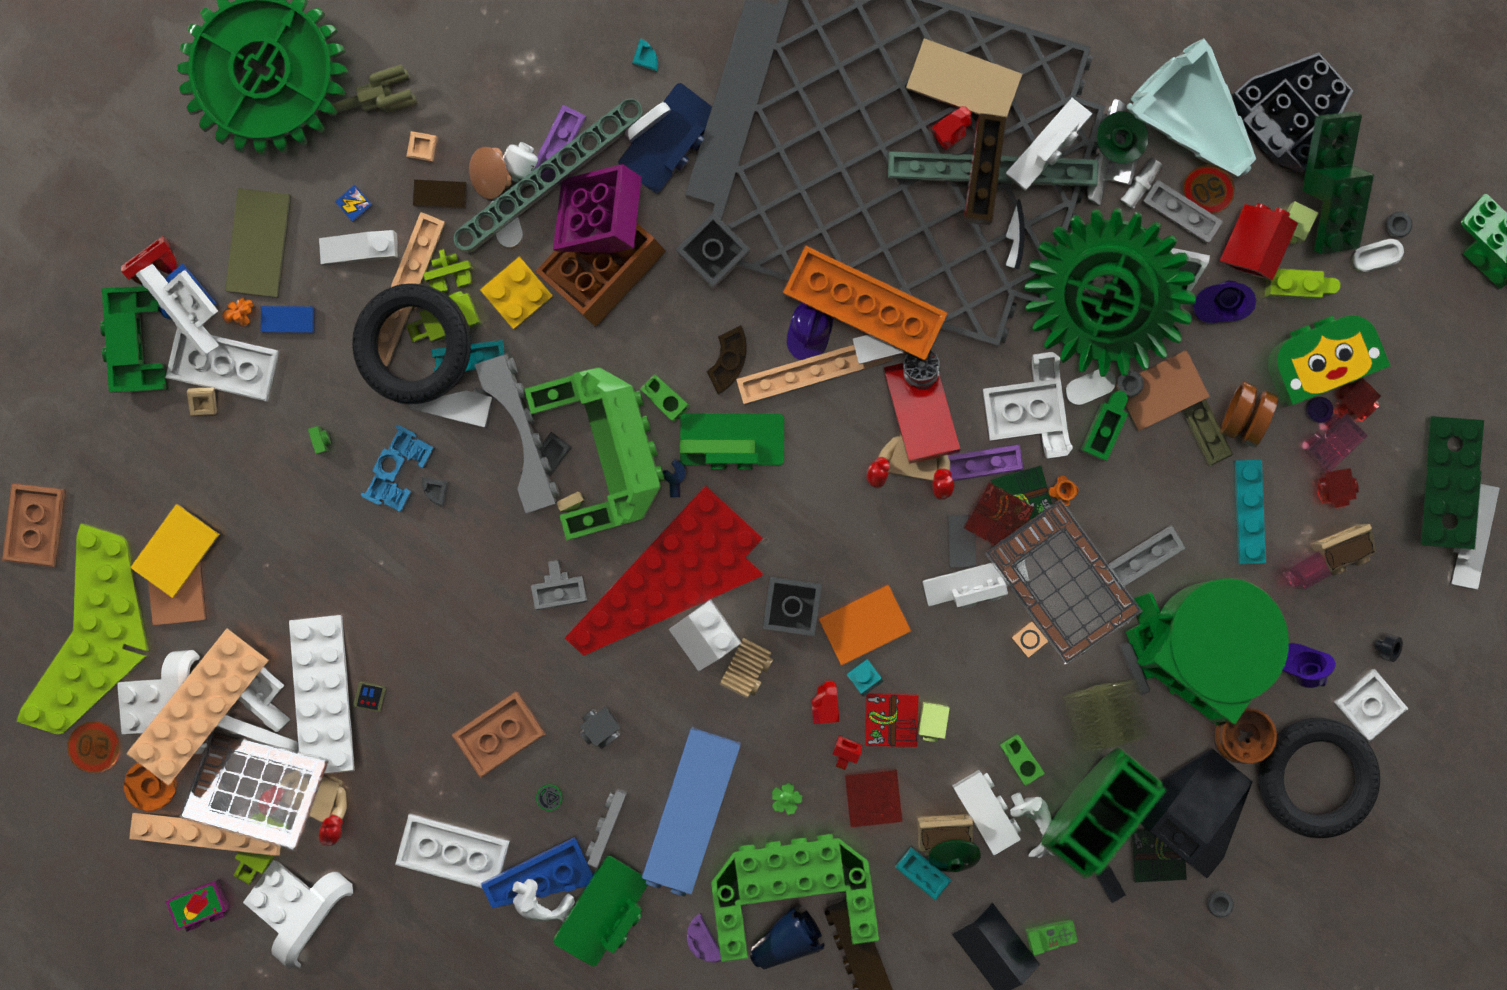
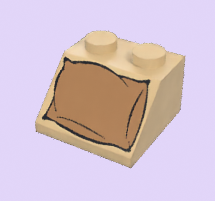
M1358 524L1311 544L1322 572H1331L1332 576L1346 571L1345 566L1355 562V565L1358 566L1370 561L1369 556L1376 553L1370 524Z
M969 814L917 817L920 851H925V855H929L930 850L934 846L945 841L965 840L973 843V819Z

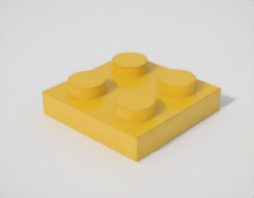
M520 256L480 289L514 330L554 297Z

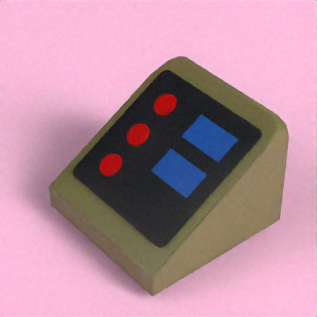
M359 681L353 707L381 712L387 687Z

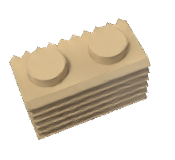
M743 637L719 684L745 698H748L749 694L754 696L761 684L757 680L761 671L767 672L773 661V658L769 657L771 651Z

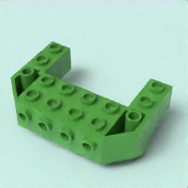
M600 367L573 373L572 376L524 389L532 415L580 402L585 406L610 494L607 496L608 502L559 515L566 540H572L643 520L662 488L661 482L665 481L661 466L656 467L654 456H658L654 441L649 442L647 431H651L647 415L643 417L641 415L640 406L644 404L640 390L635 391L632 385Z
M833 834L817 836V841L807 842V838L792 839L791 845L781 846V841L765 843V848L755 849V845L740 846L739 851L731 855L711 882L721 962L748 959L742 913L743 906L835 892L846 893L852 944L879 941L869 862L839 838L833 839Z

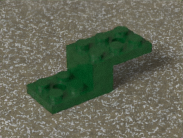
M1355 111L1316 116L1302 191L1323 201L1314 251L1320 254L1358 249L1362 240L1374 174L1353 165L1362 114Z
M1430 417L1421 545L1475 550L1482 473L1480 465L1484 420ZM1452 437H1458L1463 442L1462 449L1458 452L1451 451L1447 446L1448 440ZM1450 513L1457 517L1458 523L1455 528L1447 529L1443 526L1442 518L1444 515Z

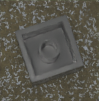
M712 212L676 248V252L714 289L750 253V249Z
M770 576L763 629L815 636L822 584Z

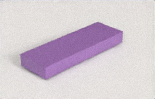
M562 105L537 155L538 162L534 170L577 137L586 119L585 115ZM566 154V155L563 157V159H562V163H563V164H564V162H565V160H566L568 154ZM546 170L542 174V180L544 182H551L555 179L556 173L553 170Z
M1020 444L948 456L953 481L1024 470Z

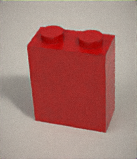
M1257 203L1256 206L1245 204L1220 261L1235 271L1273 280L1298 223L1289 217L1290 213L1281 208H1276L1275 211H1272L1271 208Z

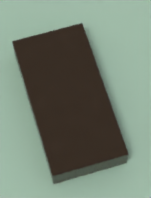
M414 179L413 206L466 209L467 183Z

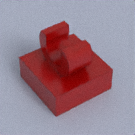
M838 736L833 750V755L838 756L836 767L845 770L849 761L857 764L863 745Z

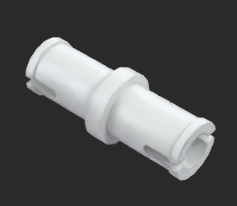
M1150 157L1140 174L1134 176V182L1120 200L1134 209L1146 190L1150 191L1152 188L1151 183L1161 169L1164 168V165Z

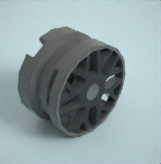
M930 350L926 360L923 361L908 353L904 359L903 366L905 381L910 386L918 387V389L929 388L935 381L937 382L940 369V361L937 354Z

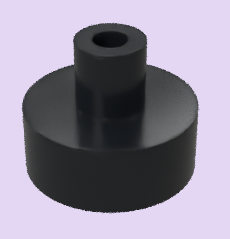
M1389 634L1384 640L1378 639L1375 648L1381 650L1382 659L1395 662L1401 654L1403 640L1401 637Z

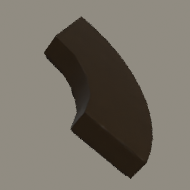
M742 325L718 336L721 346L720 356L715 365L706 371L718 395L727 390L736 381L743 369L746 360L747 344Z

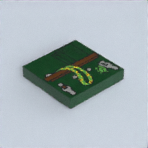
M1041 465L991 479L997 503H999L1000 494L1004 493L1009 496L1008 510H1011V514L1006 512L1004 516L1015 523L1004 525L1005 529L1027 524L1053 505ZM1004 498V500H1003V508H1002V511H1003L1004 506H1005V498ZM1015 505H1022V510L1027 506L1031 508L1022 521H1019L1017 515L1013 513Z
M1136 829L1133 832L1131 844L1133 881L1135 883L1187 880L1186 861L1149 830Z

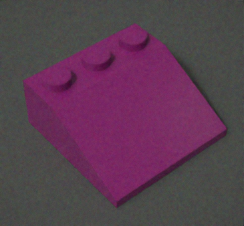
M621 164L572 176L563 181L560 188L553 250L556 252L614 253L634 248L642 177Z

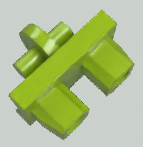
M445 249L439 250L440 258L431 260L433 268L443 265V268L423 273L425 281L431 287L445 293L449 291L445 280L447 277L455 276L458 288L471 285L470 271L473 268L469 260L450 265L449 263L458 261L457 254L447 256Z

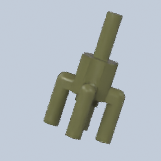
M401 64L371 74L369 76V84L356 88L357 96L332 103V105L337 110V113L360 105L364 112L380 108L383 113H390L415 105L417 100L410 89L395 94L391 93L390 85L410 79L407 69L404 70Z

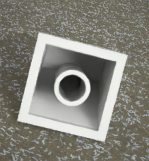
M711 599L669 629L698 671L717 661L741 644L740 639Z

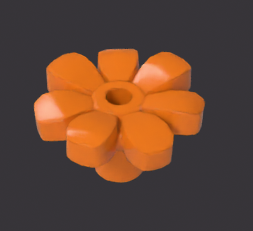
M245 298L239 299L237 304L232 301L227 305L228 309L223 312L222 317L226 323L234 320L236 323L239 322L241 326H246L250 322L247 314L251 312V307L254 305L251 300H245Z

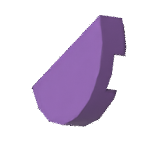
M699 913L692 919L688 927L687 942L689 949L697 958L713 963L721 961L720 948L702 914Z

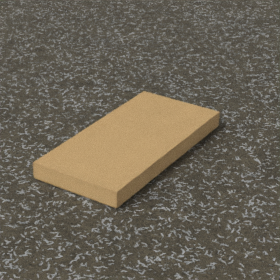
M923 39L906 89L957 108L965 106L971 113L977 115L984 113L1006 116L1007 118L1022 73Z

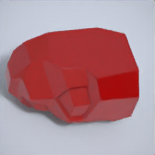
M965 106L955 110L931 128L932 134L945 151L966 136V129L971 124V112Z
M825 681L824 684L817 688V694L811 700L813 724L840 722L836 683Z

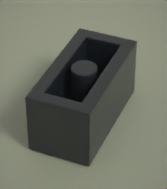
M1109 865L1105 866L1099 875L1095 874L1111 903L1126 896Z

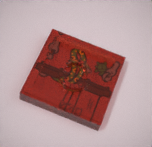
M988 482L963 528L997 545L1024 526L1035 507Z

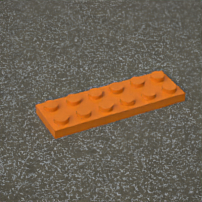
M806 245L783 291L784 295L923 361L926 360L948 314Z

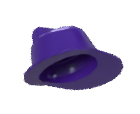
M1228 280L1208 286L1200 291L1196 296L1193 308L1196 316L1206 323L1237 321L1246 318L1253 312L1256 305L1255 293L1247 285Z
M801 303L793 313L787 334L789 352L799 360L823 354L828 345L833 327V317Z
M1289 643L1288 656L1283 671L1293 675L1295 681L1302 687H1324L1327 683V677L1335 670L1336 663L1330 654L1301 644Z

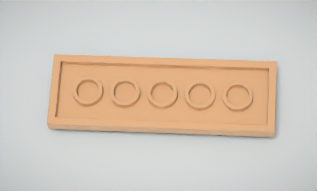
M227 628L127 754L167 785H170L269 660Z

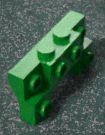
M144 286L102 288L104 321L100 323V330L102 336H105L106 347L102 348L103 361L107 362L109 393L167 390L165 364H144L140 314L160 313L158 301Z

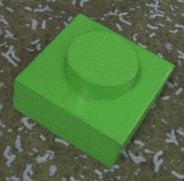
M320 426L309 428L308 432L315 453L320 455L329 452L328 445H331V440L327 430H322Z

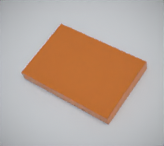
M889 585L818 618L841 665L911 632Z

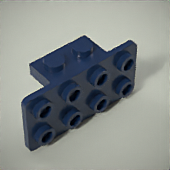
M682 83L676 84L663 101L671 109L670 113L635 139L618 161L619 165L623 164L642 177L641 183L654 193L661 192L677 170L681 171L689 161V158H687L692 149L696 151L705 139L703 135L712 106Z

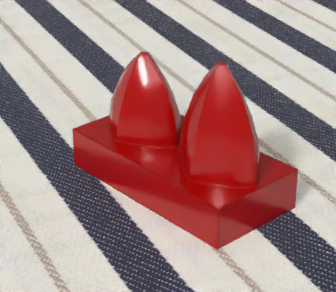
M162 236L122 265L121 270L128 280L132 279L134 282L143 285L136 274L151 263L157 269L167 274H171L176 270L177 264L174 254L170 249V244Z

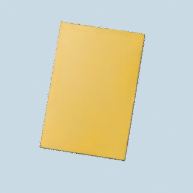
M176 504L130 568L167 595L175 598L220 534Z

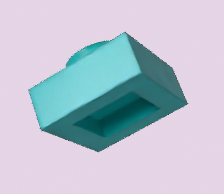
M868 659L847 673V676L863 697L884 682Z

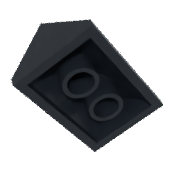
M993 902L951 933L994 990H1013L1017 988L1040 966V963Z

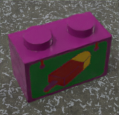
M219 879L166 901L176 929L185 928L186 932L200 927V921L209 918L210 922L225 917L224 912L231 908Z

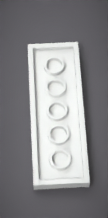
M342 616L290 620L289 628L299 755L326 761L327 766L324 774L355 771Z

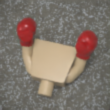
M901 434L900 436L893 437L881 450L879 457L867 469V482L874 488L883 487L888 474L932 481L933 494L939 500L949 498L954 490V481L950 472L948 455L909 464Z
M295 770L283 778L281 785L297 790L301 784L300 791L307 793L313 776H305L301 784L303 778L301 771ZM335 773L323 775L309 816L322 822L319 830V842L324 846L335 845L340 839L342 820L347 810L346 791L342 787L343 782L333 777ZM274 786L271 790L264 793L260 801L272 804L278 786ZM281 787L274 804L281 806L282 802L292 807L294 803L293 808L300 811L306 794L298 793L297 795L296 791ZM259 802L260 812L268 816L271 805ZM272 807V810H271V813H270L269 816L274 815V814L278 811L279 808H278V807Z

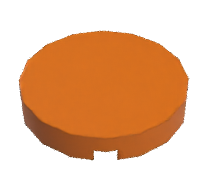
M136 763L128 770L124 782V792L127 800L134 807L151 812L162 809L169 804L177 788L176 777L170 785H167L140 763Z

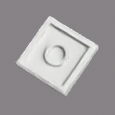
M1375 669L1368 672L1334 701V704L1367 742L1374 739L1408 710L1407 706Z

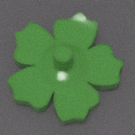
M787 783L782 785V790L775 787L771 792L773 795L772 799L777 800L772 805L774 811L783 812L785 809L788 815L795 813L797 809L795 803H801L803 796L798 791L793 792V784Z

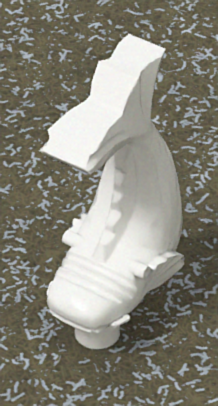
M1021 793L1012 795L1011 798L1015 806L1010 809L1011 815L1013 817L1025 815L1033 819L1040 828L1043 838L1046 829L1052 821L1045 800L1041 797L1023 799ZM1040 843L1030 852L1029 857L1040 858L1045 854L1048 856L1055 855Z
M527 879L524 883L518 881L514 883L513 891L517 892L518 895L515 896L513 904L517 912L526 919L533 921L560 920L561 924H563L569 915V911L574 906V897L568 893L562 899L559 906L550 911L548 908L538 904L535 896L538 888L536 881Z

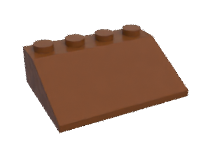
M636 223L634 248L614 253L554 251L535 272L596 327L659 260L666 250L653 236Z

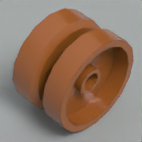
M1243 381L1237 388L1228 406L1221 425L1220 434L1233 439L1241 433L1242 443L1256 448L1270 425L1277 406L1278 395L1265 390L1257 397L1256 386Z

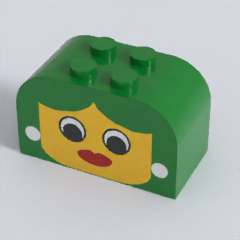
M1355 315L1345 316L1335 320L1334 316H1330L1313 323L1314 329H1310L1308 325L1289 333L1291 338L1278 343L1272 349L1268 358V371L1283 407L1295 405L1391 366L1373 324L1367 319Z

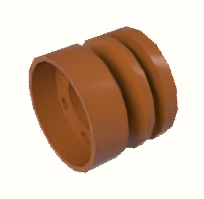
M1246 708L1235 725L1230 722H1220L1215 728L1214 740L1217 749L1224 758L1234 763L1252 764L1263 761L1272 753L1276 745L1277 732L1273 721L1267 714L1258 709ZM1240 730L1248 733V736L1245 737L1246 742L1238 740V737L1241 735Z

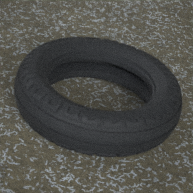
M400 284L377 294L361 311L353 331V356L361 376L375 392L394 402L422 404L445 395L460 381L470 360L471 333L463 312L445 293L423 284ZM406 307H419L430 312L440 322L446 336V352L442 363L434 373L418 381H407L393 375L383 364L378 351V336L382 325L390 315Z
M1306 719L1288 726L1277 735L1276 745L1272 753L1261 761L1259 772L1260 790L1268 810L1281 825L1305 837L1331 838L1354 829L1371 812L1380 789V769L1372 747L1355 729L1332 719ZM1320 741L1330 742L1340 747L1349 756L1355 771L1354 789L1346 803L1331 813L1314 815L1303 812L1292 803L1287 795L1284 785L1286 765L1291 756L1304 745Z

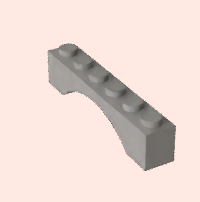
M508 354L475 364L483 390L494 396L507 409L520 432L524 464L517 490L525 513L556 504L558 501L557 497L560 496L556 482H551L548 472L552 471L548 458H543L540 448L543 447L539 432L534 433L531 424L535 422L534 416L531 414L530 408L525 407L523 398L526 397L522 383H517L514 373L518 371L514 359H509Z

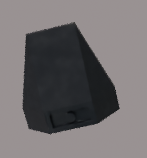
M1318 52L1251 77L1232 96L1237 114L1241 116L1246 132L1271 160L1288 168L1303 172L1307 168L1316 116L1343 113L1353 93V89Z
M1213 748L1160 780L1165 792L1140 823L1207 879L1225 857L1253 783L1252 780Z

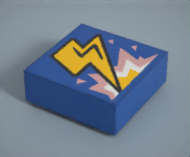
M356 185L352 186L335 201L352 222L372 206Z

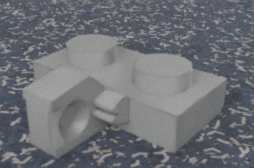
M559 560L548 562L550 575L544 576L545 582L531 585L535 611L587 602L583 576L568 578V572L561 573Z

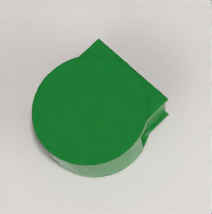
M1227 578L1193 584L1177 592L1164 605L1154 627L1153 639L1136 663L1216 726L1220 722H1230L1235 725L1251 700L1267 691L1279 678L1288 656V629L1284 616L1275 601L1265 591L1252 583Z
M1121 748L1114 749L1086 775L1067 798L1046 829L1041 845L1083 879L1093 874L1099 875L1165 792L1162 782Z

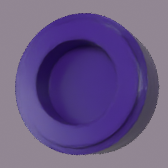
M1325 397L1311 399L1306 406L1307 417L1315 423L1328 421L1333 415L1331 401Z

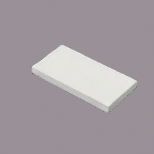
M177 327L165 378L207 388L214 387L216 390L268 402L280 351L211 335L219 346L205 356H202Z
M409 814L395 865L482 888L480 883L502 872L510 841Z

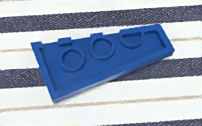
M573 837L480 884L491 907L496 908L513 904L515 896L518 895L517 892L513 891V885L517 881L520 883H524L527 879L536 881L538 888L535 896L541 898L554 893L568 892L586 887L593 874L576 838Z

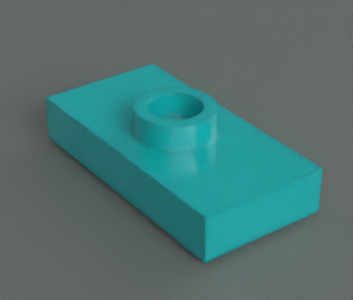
M913 847L909 848L895 866L897 870L935 901L952 881L942 871L931 865Z

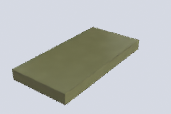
M238 188L225 287L226 292L278 298L290 194Z

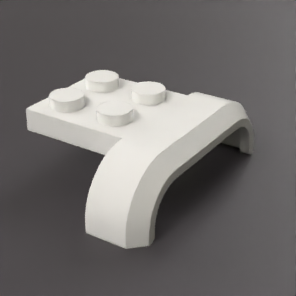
M1053 352L1032 355L1033 382L982 389L989 441L1041 434L1043 449L1047 459L1067 456L1073 447L1070 443L1059 370V356Z
M194 650L169 653L162 665L161 679L117 682L121 734L143 733L187 679L192 663L200 659V656ZM202 743L194 754H202L207 744Z
M273 860L243 903L279 933L272 946V955L287 968L294 969L301 967V964L297 961L301 950L331 908L341 898L351 896L353 894L352 883L340 873L331 872L322 877L310 889L280 862Z

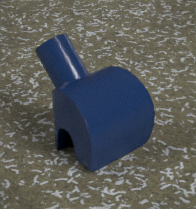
M674 459L671 464L675 468V473L672 474L667 469L662 473L665 480L670 483V497H680V483L686 479L688 469L680 460Z

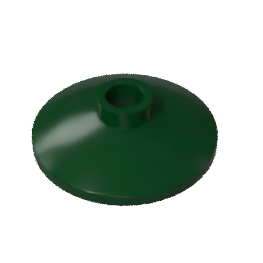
M1126 111L1114 112L1100 123L1096 134L1097 145L1101 153L1110 161L1120 164L1130 163L1138 159L1146 150L1148 130L1144 122L1135 118L1132 113ZM1122 135L1124 143H1118L1116 136Z
M949 840L934 846L930 850L928 857L929 863L940 871L960 872L975 866L981 858V852L979 847L972 842Z

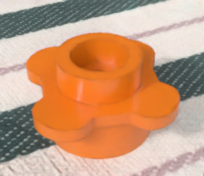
M1064 475L1059 476L1054 487L1049 488V495L1061 501L1065 507L1070 505V500L1079 492L1078 487Z

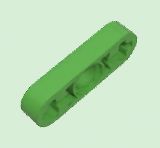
M680 440V454L755 453V441Z

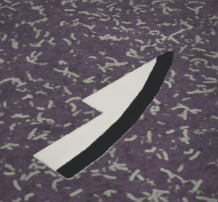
M1020 199L1017 201L1006 234L1007 238L1014 240L1006 266L1015 269L1020 268L1025 242V223Z

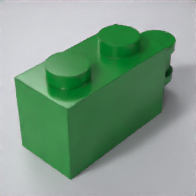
M1116 391L1111 394L1108 403L1100 404L1080 452L1102 462L1108 460L1128 416V413L1123 411L1128 401V396L1125 392Z

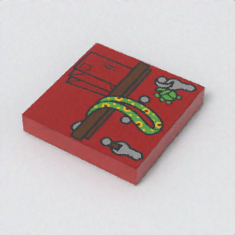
M866 694L865 746L917 747L919 695Z

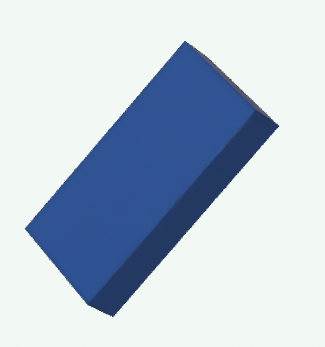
M261 306V332L314 333V307Z

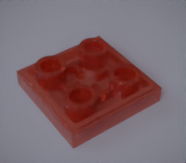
M897 769L845 775L851 828L903 822Z

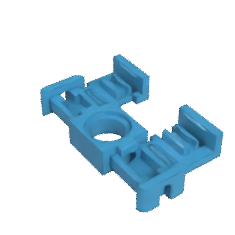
M396 425L395 428L398 431L389 449H383L372 470L376 474L367 492H361V496L377 505L383 504L381 502L382 499L385 501L384 504L402 512L412 493L407 488L404 491L397 488L398 484L395 483L406 461L403 456L407 457L409 461L411 458L418 461V466L425 468L435 447L419 439L413 440V437L417 438L416 433ZM393 458L395 460L396 469L393 472L387 473L383 470L382 463L384 459Z

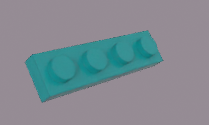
M1262 459L1235 460L1238 564L1266 563Z

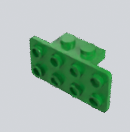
M1484 194L1461 220V225L1476 239L1463 254L1501 289L1507 285V212L1489 195Z
M684 413L680 417V440H754L755 453L680 454V462L684 465L711 466V470H727V466H737V470H753V466H780L784 463V416L782 414Z
M606 856L554 936L553 943L593 967L599 963L606 950L614 954L617 948L620 949L627 940L626 934L631 926L634 927L641 918L640 912L642 909L637 902L648 886L646 879L642 878L643 875L614 857Z

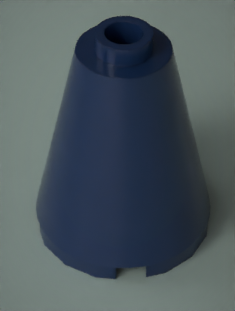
M800 904L792 906L751 947L750 959L757 968L761 967L765 970L818 953L824 949V943L820 944L818 940L822 934L816 922L808 911L802 913L799 910L802 907Z

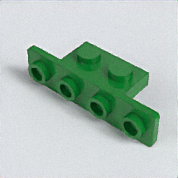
M1152 592L1132 599L1140 610L1136 614L1140 624L1126 631V634L1137 659H1139L1153 639L1154 627L1160 614V609ZM1141 667L1146 680L1154 677Z

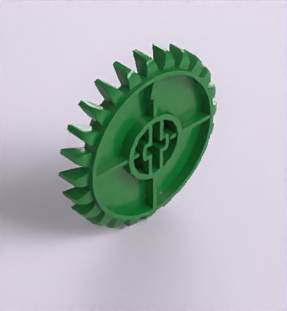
M217 0L219 9L216 12H212L208 8H203L200 11L201 17L205 21L202 26L196 24L189 25L187 30L195 37L193 43H182L179 49L182 53L189 56V61L177 65V72L181 75L189 76V80L179 86V91L184 96L194 94L195 98L187 105L188 113L195 115L204 111L205 114L202 116L199 126L204 132H207L217 124L216 141L221 145H224L231 134H234L235 148L240 153L245 152L249 139L253 140L254 147L261 156L266 155L268 140H273L274 145L279 151L287 153V135L291 134L296 141L304 146L307 144V139L302 127L307 124L320 133L324 131L321 121L316 116L319 111L336 116L337 110L326 98L327 95L345 96L344 89L333 82L332 77L347 75L348 69L339 63L332 62L331 58L338 57L346 51L340 44H327L326 40L332 38L338 31L333 25L317 26L325 16V13L320 8L312 9L306 14L304 13L308 0H293L291 3H288V0H236L231 3L229 0ZM285 65V72H284V75H283L280 71L282 70L283 66ZM260 67L270 70L267 76L259 75L257 72ZM245 69L247 72L243 77V70Z
M1115 208L1110 219L1104 220L1102 213L1098 209L1092 210L1090 223L1087 224L1078 215L1073 216L1070 221L1073 231L1070 233L1065 228L1059 226L1053 229L1052 234L1058 244L1042 242L1039 245L1038 250L1048 259L1047 261L1041 259L1031 261L1028 269L1040 274L1041 278L1028 280L1024 289L1039 293L1040 296L1037 298H1041L1042 293L1047 296L1046 301H1031L1026 305V311L1028 312L1043 311V315L1034 322L1033 331H1040L1048 327L1052 330L1046 338L1044 347L1049 349L1062 341L1065 345L1062 349L1060 362L1065 363L1077 352L1081 354L1079 371L1082 373L1089 367L1092 359H1098L1101 377L1107 375L1111 361L1116 360L1121 374L1127 376L1130 358L1133 357L1136 358L1143 370L1148 369V350L1150 349L1160 358H1166L1167 347L1163 338L1166 337L1178 344L1182 339L1181 332L1174 325V322L1186 325L1191 323V315L1181 308L1180 305H1191L1196 302L1194 293L1182 289V286L1195 282V275L1192 272L1180 271L1179 267L1188 262L1189 257L1186 253L1172 254L1171 252L1177 243V238L1171 235L1161 240L1158 237L1161 224L1155 221L1146 229L1141 226L1142 214L1138 212L1131 217L1129 222L1123 221V214L1119 208ZM1123 280H1125L1129 286L1123 284ZM1107 289L1115 291L1112 300L1104 298Z

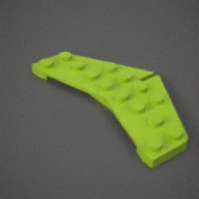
M83 523L80 524L76 537L73 632L20 709L16 722L53 734L65 733L117 685V682H120L147 657L146 655L125 649L126 644L149 651L134 571L130 568L132 561L129 545L123 536Z

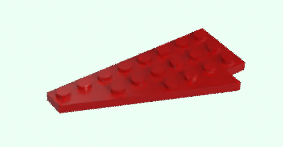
M705 485L567 634L565 639L584 656L761 577L763 573L746 556L763 538Z

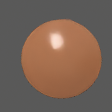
M482 147L474 152L469 164V175L473 187L484 198L494 199L499 197L504 189L511 185V176L507 173L502 151L499 148Z

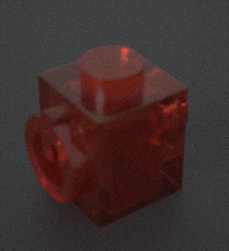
M1360 378L1353 384L1347 383L1338 392L1340 397L1336 400L1340 405L1339 411L1346 418L1350 419L1352 417L1363 422L1379 407L1380 404L1377 400L1381 395L1364 378Z
M1351 468L1320 473L1321 478H1317V490L1322 503H1334V508L1350 505L1349 500L1357 499L1356 493L1359 492L1357 479L1352 477Z

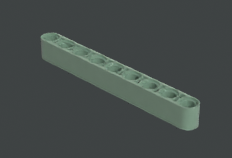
M632 98L618 104L461 226L453 237L456 247L465 253L473 252L623 136L627 128L643 117L641 104ZM628 106H634L638 109V114L634 118H627L624 115V110ZM608 122H614L618 128L615 133L607 134L603 131L604 125ZM594 138L597 141L596 147L593 150L584 149L583 142L585 139ZM566 154H574L576 162L572 166H565L562 163L563 157ZM553 170L556 173L555 179L551 182H544L542 180L543 172ZM525 186H533L535 188L534 195L531 198H523L521 195L522 189ZM510 201L514 203V211L512 213L503 214L501 212V206L504 202ZM486 217L492 218L494 221L493 227L490 230H482L480 227L481 221ZM465 233H469L473 236V242L469 246H461L460 237Z

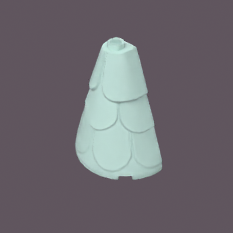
M1201 39L1183 50L1185 54L1171 58L1150 76L1131 97L1133 105L1130 102L1127 104V109L1135 118L1166 135L1167 139L1193 152L1194 156L1231 177L1241 178L1251 170L1252 167L1250 165L1256 160L1243 120L1237 114L1228 85L1224 82L1213 50L1205 39Z

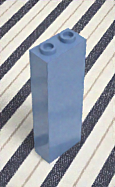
M691 727L642 876L643 879H646L647 885L661 888V885L671 888L670 892L680 896H685L686 893L692 894L741 743Z

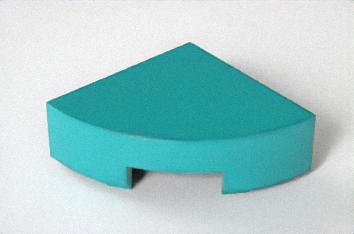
M640 39L632 65L657 72L658 58L654 49L648 42Z

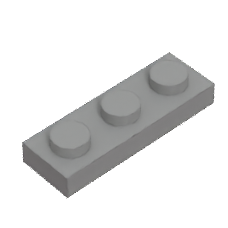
M1158 179L1142 202L1207 244L1210 243L1223 222Z
M1170 525L1110 562L1107 566L1118 579V582L1124 587L1186 548L1173 526ZM1112 576L1118 588L1121 589L1115 578Z
M617 789L615 794H609L605 804V808L609 809L606 818L600 817L595 829L599 836L596 843L590 842L585 856L590 857L587 864L598 867L627 792Z

